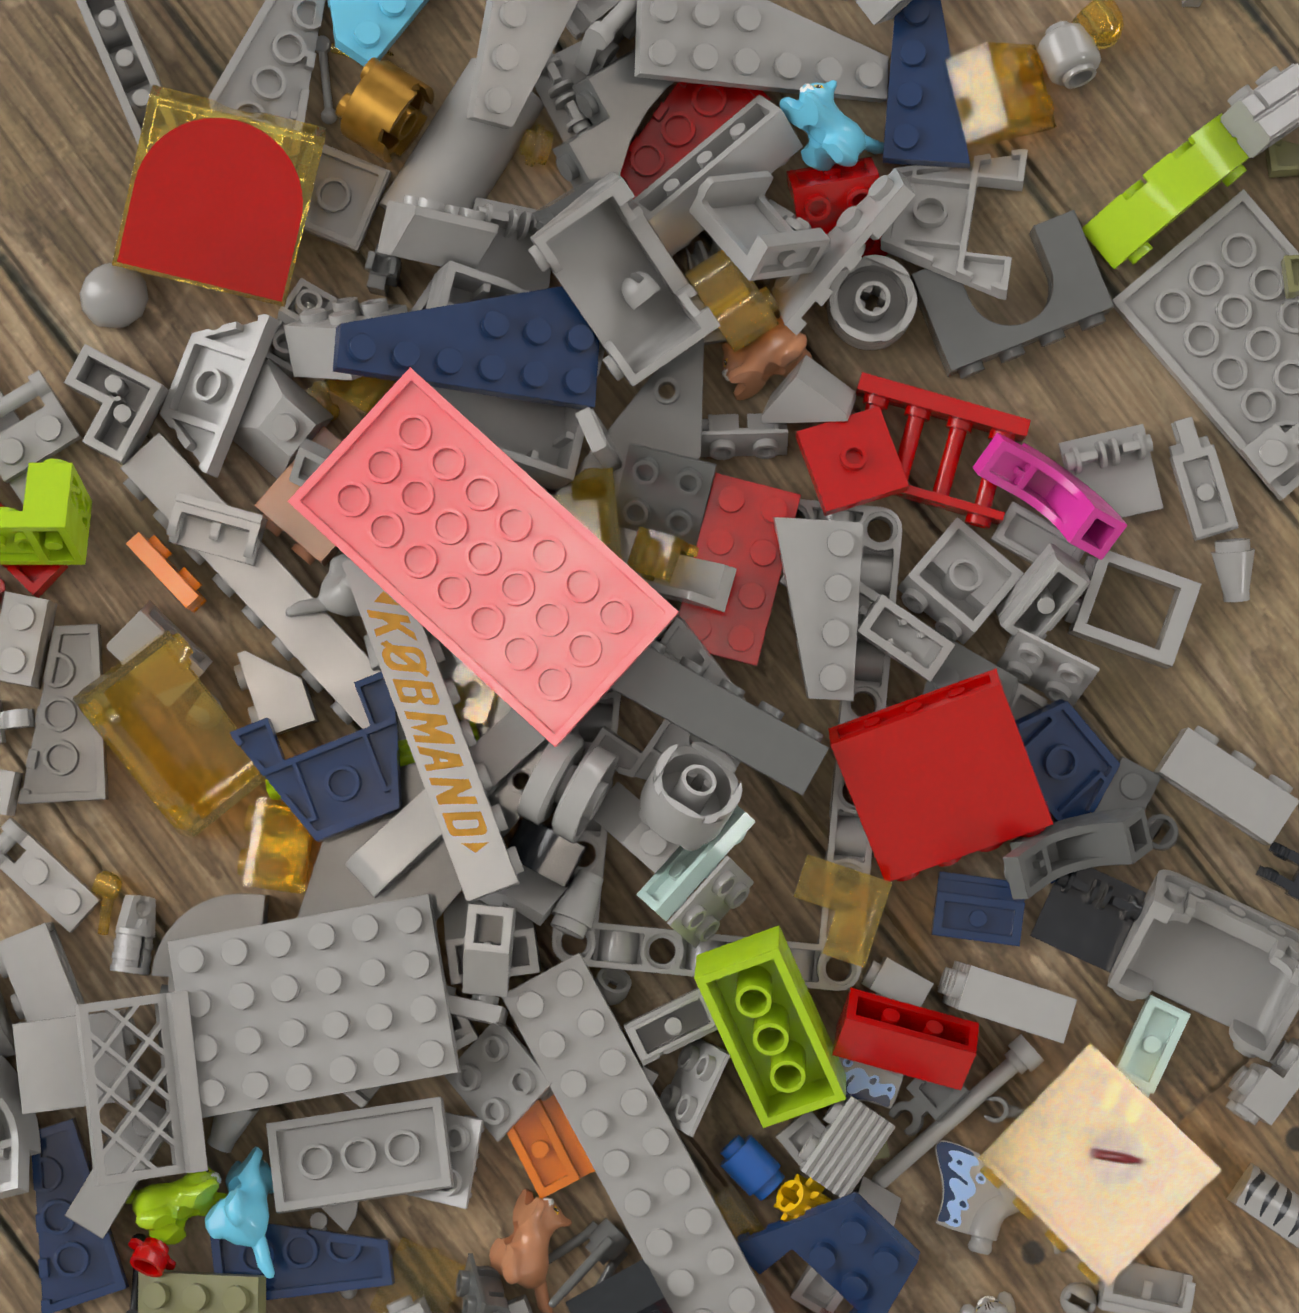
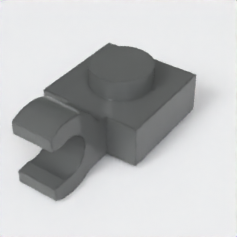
M377 244L375 252H368L364 268L370 273L367 288L371 294L387 297L389 287H397L402 262L396 256L377 252Z

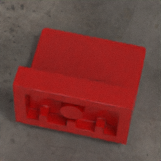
M872 157L860 158L856 165L851 167L835 163L828 171H818L812 167L786 171L788 188L794 201L796 219L800 217L810 224L811 229L821 228L826 234L837 225L839 217L846 209L851 206L856 207L868 195L871 185L879 178V173ZM869 237L864 243L865 251L862 257L869 255L886 256L888 254L881 250V237L878 240H872Z

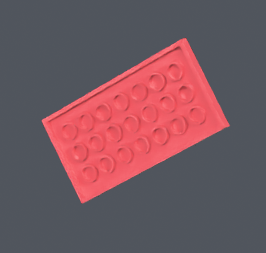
M411 367L287 501L554 747H557L679 614V611Z

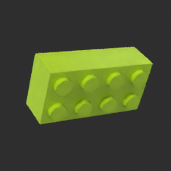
M779 925L696 955L694 979L763 1128L846 1100V1073L839 1057L832 1055L833 1044Z

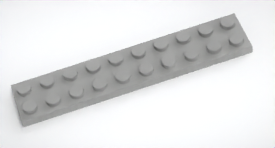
M579 952L508 991V997H502L506 1007L673 1313H775L581 953Z

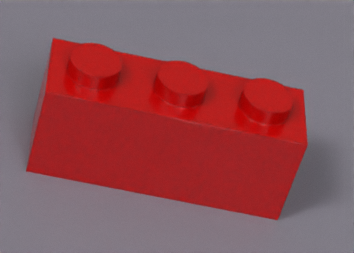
M850 988L836 1025L832 1055L961 1090L977 1053L979 1023Z

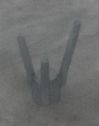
M607 1218L599 1225L592 1221L581 1233L548 1254L549 1264L590 1239L585 1248L591 1255L549 1300L548 1304L551 1308L556 1307L598 1261L605 1265L610 1259L596 1285L611 1277L618 1265L628 1256L625 1249L631 1241Z

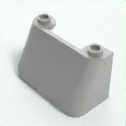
M612 171L530 238L534 246L528 249V251L543 272L548 268L552 270L609 355L602 360L616 381L625 377L633 387L721 325L709 307H705L696 295L697 292L693 286L687 282L644 217V212L640 206L631 201L635 196L624 179ZM632 272H645L656 281L661 289L636 309L632 310L621 293L623 280L630 278Z
M1166 869L1159 870L1142 903L1144 905L1137 921L1134 920L1110 972L1107 986L1112 988L1117 995L1129 1001L1146 999L1150 992L1154 991L1228 1026L1233 1046L1239 1053L1250 1058L1259 1057L1269 1062L1299 1010V930L1177 872Z

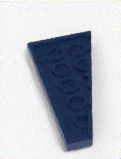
M563 286L341 323L336 327L332 372L398 381L411 367L430 386L580 410L588 407L593 409L596 402L599 340Z

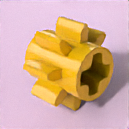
M796 1174L794 1180L785 1182L780 1186L776 1196V1203L774 1204L775 1208L783 1212L780 1220L782 1219L784 1222L805 1215L808 1209L830 1202L831 1199L822 1194L825 1187L811 1177L806 1179L800 1174Z

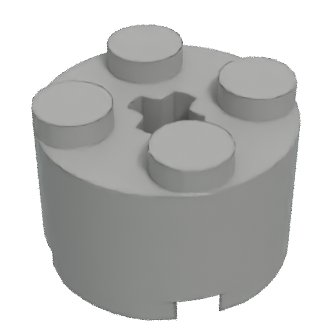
M869 255L862 257L851 272L849 270L841 271L835 277L830 287L833 294L827 299L826 305L829 325L841 340L858 349L880 350L896 342L906 332L916 311L917 295L910 275L900 263L886 256ZM870 295L878 297L877 305L879 307H875L873 311L865 309V302L863 301L867 300Z
M693 742L691 746L678 747L679 744L667 748L657 761L643 786L640 796L641 808L639 810V817L641 821L651 827L663 839L691 851L697 850L702 845L711 842L720 834L742 796V783H738L735 775L737 768L733 761L718 748L703 742Z

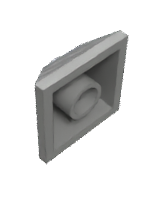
M268 359L261 367L233 441L278 479L296 458L299 446L305 438L312 440L323 426L326 427L334 416Z

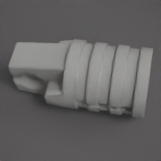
M125 895L115 930L116 937L113 943L114 951L112 952L110 971L141 975L150 974L149 966L152 960L153 938H155V898L141 895Z

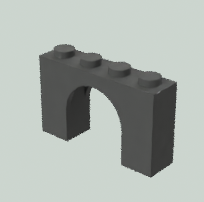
M1075 210L1034 225L1029 233L1047 278L1048 298L1043 311L1026 323L1001 325L986 319L974 308L964 284L926 268L911 275L910 278L916 289L918 306L947 377L959 373L961 379L968 378L985 370L983 363L999 357L1001 363H1005L1024 355L1025 350L1023 347L1039 341L1041 347H1045L1066 338L1065 330L1080 325L1081 330L1086 331L1106 322L1104 315L1108 314L1114 305Z

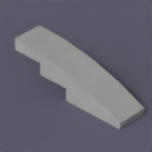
M783 573L779 583L787 588L785 574ZM860 581L857 636L931 682L955 644L883 594L879 595Z

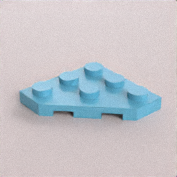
M327 0L332 17L335 47L363 67L373 57L381 60L429 0Z

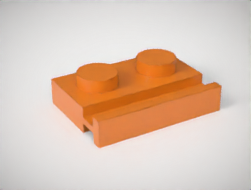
M138 532L126 543L185 608L195 613L207 602L197 591L202 584L185 566L178 570L167 559L172 552L155 534L149 539Z
M554 1094L545 1101L538 1099L507 1133L541 1199L595 1172Z

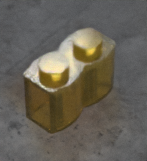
M723 250L718 251L685 273L704 306L709 307L721 325L718 329L734 352L779 324L773 312L779 309V306L767 287L765 286L758 290L754 281H749Z

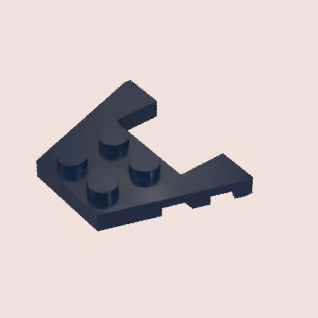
M382 671L354 682L370 726L286 760L269 718H264L230 732L235 743L242 748L258 771L269 781L285 804L318 842L402 809L398 714Z
M1059 699L1015 720L1041 791L1049 806L1053 821L1057 822L1074 816L1093 813L1120 766V763L1070 703L1063 699Z
M857 1192L808 1209L805 1215L787 1222L781 1219L768 1224L765 1230L752 1235L746 1232L735 1238L749 1265L758 1274H762L787 1252L794 1250L854 1306L848 1313H888L916 1266L920 1251Z

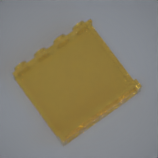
M1091 1042L997 1140L978 1157L985 1164L980 1169V1172L996 1188L999 1189L1005 1184L1017 1195L1012 1203L1030 1221L1037 1215L1049 1227L1044 1235L1062 1253L1070 1248L1082 1260L1077 1265V1268L1092 1283L1097 1285L1103 1280L1108 1286L1113 1283V1280L1178 1213L1222 1171ZM1099 1149L1127 1153L1141 1158V1163L1126 1164L1090 1157V1150Z

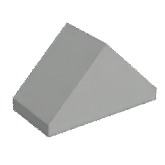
M805 355L770 395L761 415L762 423L848 421L856 401V393L809 356Z

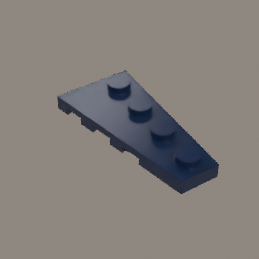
M912 0L894 17L883 163L970 169L941 0Z
M76 1118L39 1129L41 1153L32 1155L33 1185L36 1191L37 1206L35 1217L36 1233H38L40 1259H38L42 1286V1313H54L129 1287L111 1227L102 1239L65 1217L66 1212L92 1171Z
M268 1223L265 1237L275 1275L274 1278H266V1300L395 1284L391 1242L388 1238ZM210 1236L214 1273L264 1275L257 1266L252 1247L234 1245L226 1239H214Z

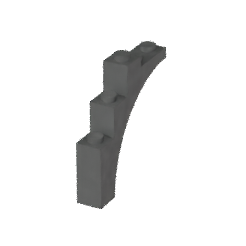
M635 49L572 86L576 93V102L580 111L590 118L593 125L552 149L557 157L556 165L560 174L567 181L571 182L573 188L532 213L537 221V231L612 171L620 176L630 141L646 111L663 91L675 82L634 77Z

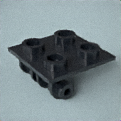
M1094 868L1069 873L1057 878L1030 936L1110 973L1134 920L1137 921L1144 906L1142 902L1146 892Z

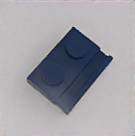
M939 871L931 935L1020 946L1025 899L1013 900L1007 880Z

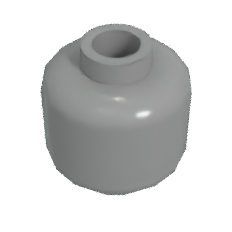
M1060 21L1051 25L1046 30L1045 36L1040 41L1037 49L1050 81L1060 86L1065 85L1069 89L1081 87L1095 77L1096 69L1101 62L1100 52L1088 27L1080 23Z

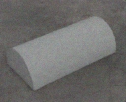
M471 58L380 201L379 207L386 210L388 200L403 203L405 194L473 209L475 197L486 199L543 110V102L531 91L513 128L502 129L466 119L476 58Z

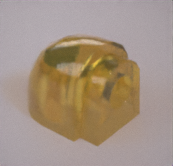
M1093 0L1072 21V23H1080L1094 39L1098 49H1107L1115 45L1120 39L1124 28L1122 12L1114 0Z

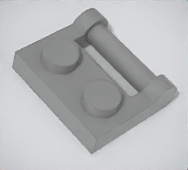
M621 0L602 21H595L585 31L574 64L576 68L588 76L599 64L602 67L607 66L618 52V44L623 38L626 37L631 40L636 35L637 0Z
M40 370L28 376L29 381L0 398V419L37 396H40L45 404L41 409L0 433V476L7 484L26 473L28 463H42L82 438Z

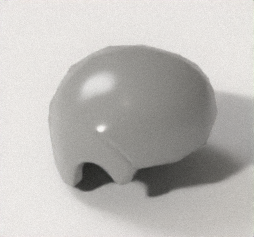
M114 262L102 264L94 268L85 277L79 293L81 308L85 315L96 326L107 328H124L131 325L143 315L149 300L146 281L142 275L129 265Z

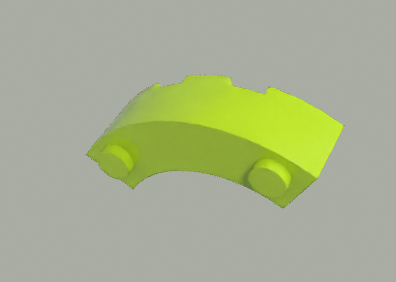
M1222 113L1196 131L1186 142L1172 153L1167 154L1144 173L1142 177L1146 180V184L1141 179L1138 180L1124 193L1117 196L1082 228L1084 235L1113 269L1126 260H1129L1132 265L1136 264L1153 249L1149 241L1221 182L1226 187H1229L1247 172L1243 163L1249 157L1237 143V138L1232 137L1221 123Z

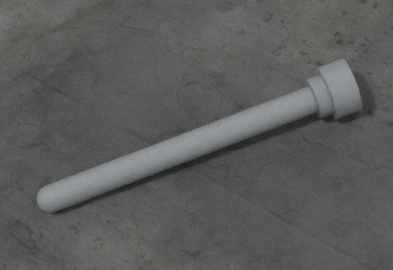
M1020 1034L1008 1045L1010 1050L1004 1054L1006 1059L973 1087L970 1093L938 1122H933L876 1172L871 1181L884 1189L888 1187L1016 1073L1020 1072L1022 1075L1028 1069L1032 1072L1044 1062V1059Z

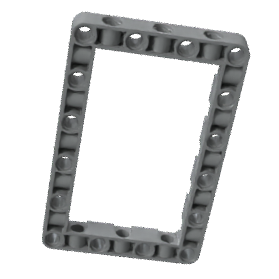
M800 499L797 513L803 519L864 522L860 581L879 595L883 594L896 603L902 541V522L898 515L891 509L884 507L859 505L825 516L819 501ZM874 520H881L887 523L891 531L889 540L885 542L872 540L867 532L868 524ZM857 636L854 695L865 693L872 697L874 701L873 712L886 708L891 657ZM611 688L573 729L574 733L583 737L584 751L582 758L604 726L617 734L621 694ZM840 700L838 725L860 717L852 711L851 701ZM837 760L833 767L829 810L830 831L827 852H825L819 939H817V943L787 941L807 988L833 991L847 990L854 986L861 973L872 848L856 808L845 801L842 790L846 783ZM613 778L610 782L607 793L612 789ZM593 818L576 842L586 841L591 843L596 850L595 860L587 867L577 866L566 888L569 887L577 876L579 869L592 872L601 878L604 876L608 831ZM843 867L853 869L858 876L856 888L849 893L840 892L834 884L836 872ZM600 892L592 931L587 930L585 933L587 946L581 955L587 966L695 977L696 955L747 936L714 934L709 940L701 942L695 948L674 929L599 922ZM553 927V950L561 961H565L574 955L566 952L562 946V938L565 933ZM658 938L669 939L675 946L674 957L667 963L655 962L649 954L650 945ZM841 955L848 960L850 970L844 979L835 981L828 977L826 964L830 958Z

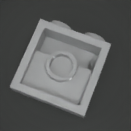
M957 517L900 583L897 589L903 593L901 599L908 609L915 613H922L924 611L937 622L935 624L936 631L954 641L958 640L964 645L1024 573Z
M1292 1038L1289 1043L1284 1040L1278 1045L1269 1061L1273 1064L1271 1068L1252 1063L1249 1068L1242 1066L1228 1085L1232 1091L1227 1097L1229 1102L1225 1107L1245 1122H1250L1254 1126L1258 1121L1272 1125L1299 1089V1039Z

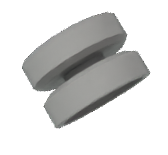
M571 731L557 747H554L549 742L525 786L517 813L519 816L539 825L546 821L556 809L552 820L553 833L574 844L585 831L602 804L616 771L619 755L598 745L588 751L580 762L584 751L583 737Z

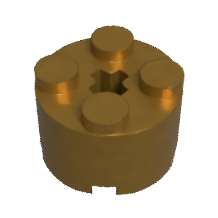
M373 57L365 64L360 75L361 81L352 94L348 92L341 98L335 114L342 118L340 125L342 135L386 163L392 162L390 154L394 152L401 156L419 135L428 118L421 112L425 101L431 105L433 104L434 90L389 60L380 61Z

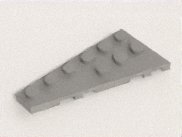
M265 0L195 120L227 118L254 126L275 140L288 155L295 167L300 151L310 92L309 85L315 64V50L318 32L322 23L325 0Z
M579 0L486 1L466 119L502 129L513 128Z
M637 0L634 77L799 94L800 88L807 83H827L835 80L837 81V87L834 91V98L877 103L887 100L888 56L768 0Z

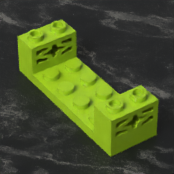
M47 459L43 463H28L23 511L10 507H0V565H86L92 499L73 463H68L61 459Z

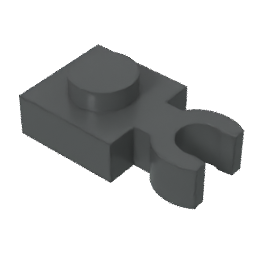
M916 1078L906 1087L913 1094L914 1098L909 1102L902 1101L895 1104L889 1111V1115L895 1120L901 1113L911 1112L913 1122L904 1132L909 1137L914 1136L922 1129L924 1117L928 1113L938 1122L964 1099L970 1091L964 1084L961 1090Z

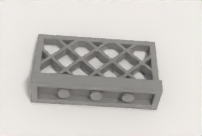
M173 991L76 1004L75 1011L95 1186L181 1173L208 1171L188 991ZM154 1004L156 1024L146 1036L128 1020L140 1005ZM129 1007L123 1016L114 1010ZM104 1010L117 1021V1024L104 1041L90 1032L88 1012ZM123 1027L142 1041L128 1061L109 1047ZM157 1034H158L159 1045L156 1044V1043L153 1041V1039L155 1038V1036H156ZM92 1043H94L98 1047L94 1054L92 1050ZM148 1046L160 1055L161 1068L152 1080L134 1067V1064ZM104 1052L122 1066V1069L108 1087L95 1077L94 1065ZM128 1072L147 1086L133 1106L114 1092ZM162 1079H163L164 1090L161 1089V1088L158 1086V1084L160 1083V1081H161ZM97 1088H99L103 1092L99 1099L97 1095ZM153 1091L164 1099L166 1103V1113L157 1125L139 1112V1109ZM109 1097L127 1111V1114L113 1132L100 1122L99 1114L100 1109ZM134 1117L152 1131L138 1151L119 1137ZM167 1124L169 1129V1135L163 1131ZM102 1133L108 1137L104 1144L102 1141ZM158 1136L171 1147L172 1165L156 1167L144 1157ZM116 1143L133 1158L121 1173L106 1175L104 1156L113 1144ZM139 1162L147 1168L133 1171Z

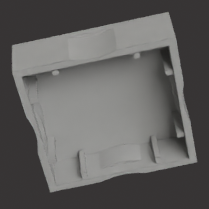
M449 260L434 274L426 309L528 291L519 288L506 279ZM600 341L597 377L600 372L602 359L605 352V348L602 346ZM433 387L540 486L558 491L561 487L574 480L584 439V433L575 413L581 411L580 409Z

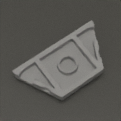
M258 315V321L244 325L236 321L224 324L217 330L205 329L192 333L161 409L160 415L170 428L176 430L177 438L184 448L193 452L201 463L198 466L201 471L218 478L280 322L270 315Z

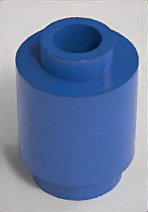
M738 1134L720 1152L724 1157L720 1164L722 1169L749 1196L754 1194L760 1201L771 1194L785 1178V1175L779 1170L781 1165L752 1135L743 1139Z

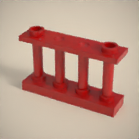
M862 372L855 393L857 396L863 397L862 403L866 405L864 411L879 406L882 412V410H887L888 405L905 409L904 415L908 418L897 454L907 481L924 422H929L930 417H935L947 421L946 427L950 429L933 490L929 491L909 485L907 491L895 494L894 496L966 516L965 523L975 527L990 529L991 523L999 525L1003 521L1005 512L991 508L997 485L981 478L974 503L949 496L966 434H971L972 429H977L989 433L988 439L991 441L998 432L1013 441L1022 442L1027 436L1031 420Z

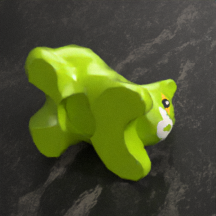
M208 1167V1171L187 1173L181 1179L171 1183L151 1184L139 1190H133L125 1204H132V1210L137 1216L136 1224L140 1228L149 1230L150 1237L161 1240L166 1245H175L186 1237L185 1223L189 1218L206 1216L210 1208L220 1199H225L228 1194L217 1192L221 1183V1177L219 1173L214 1172Z

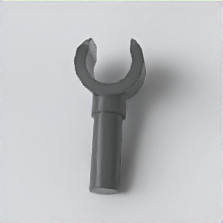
M992 1096L987 1099L989 1101H998L1004 1107V1113L1001 1117L984 1115L992 1123H999L1006 1118L1045 1123L1046 1113L1009 1105L1008 1101L1001 1096Z

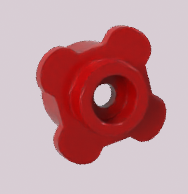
M152 1237L145 1238L144 1242L137 1238L130 1239L128 1246L134 1250L130 1258V1264L135 1270L150 1277H161L165 1269H175L176 1262L168 1255L169 1247L164 1242Z

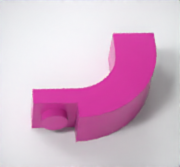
M998 432L972 467L978 476L1012 493L1043 514L1058 528L1070 544L1100 560L1105 557L1127 527L1126 522L1103 498L1068 470L1026 443L1020 445Z

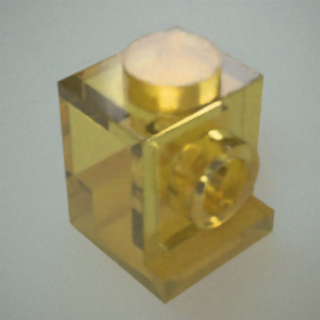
M457 663L453 676L461 699L460 703L454 705L457 716L460 720L468 719L469 722L489 727L498 694L465 664ZM469 682H478L481 687L480 694L475 698H468L465 694L466 685Z

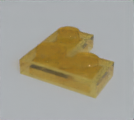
M807 854L793 897L835 911L821 953L865 968L892 882Z

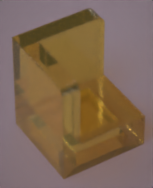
M639 526L627 565L639 576L654 581V579L670 583L680 553L697 557L699 548L676 536Z

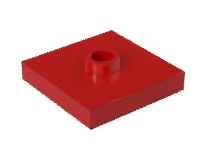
M879 406L849 416L848 421L826 422L797 431L796 433L797 443L825 516L907 491L909 488V483Z

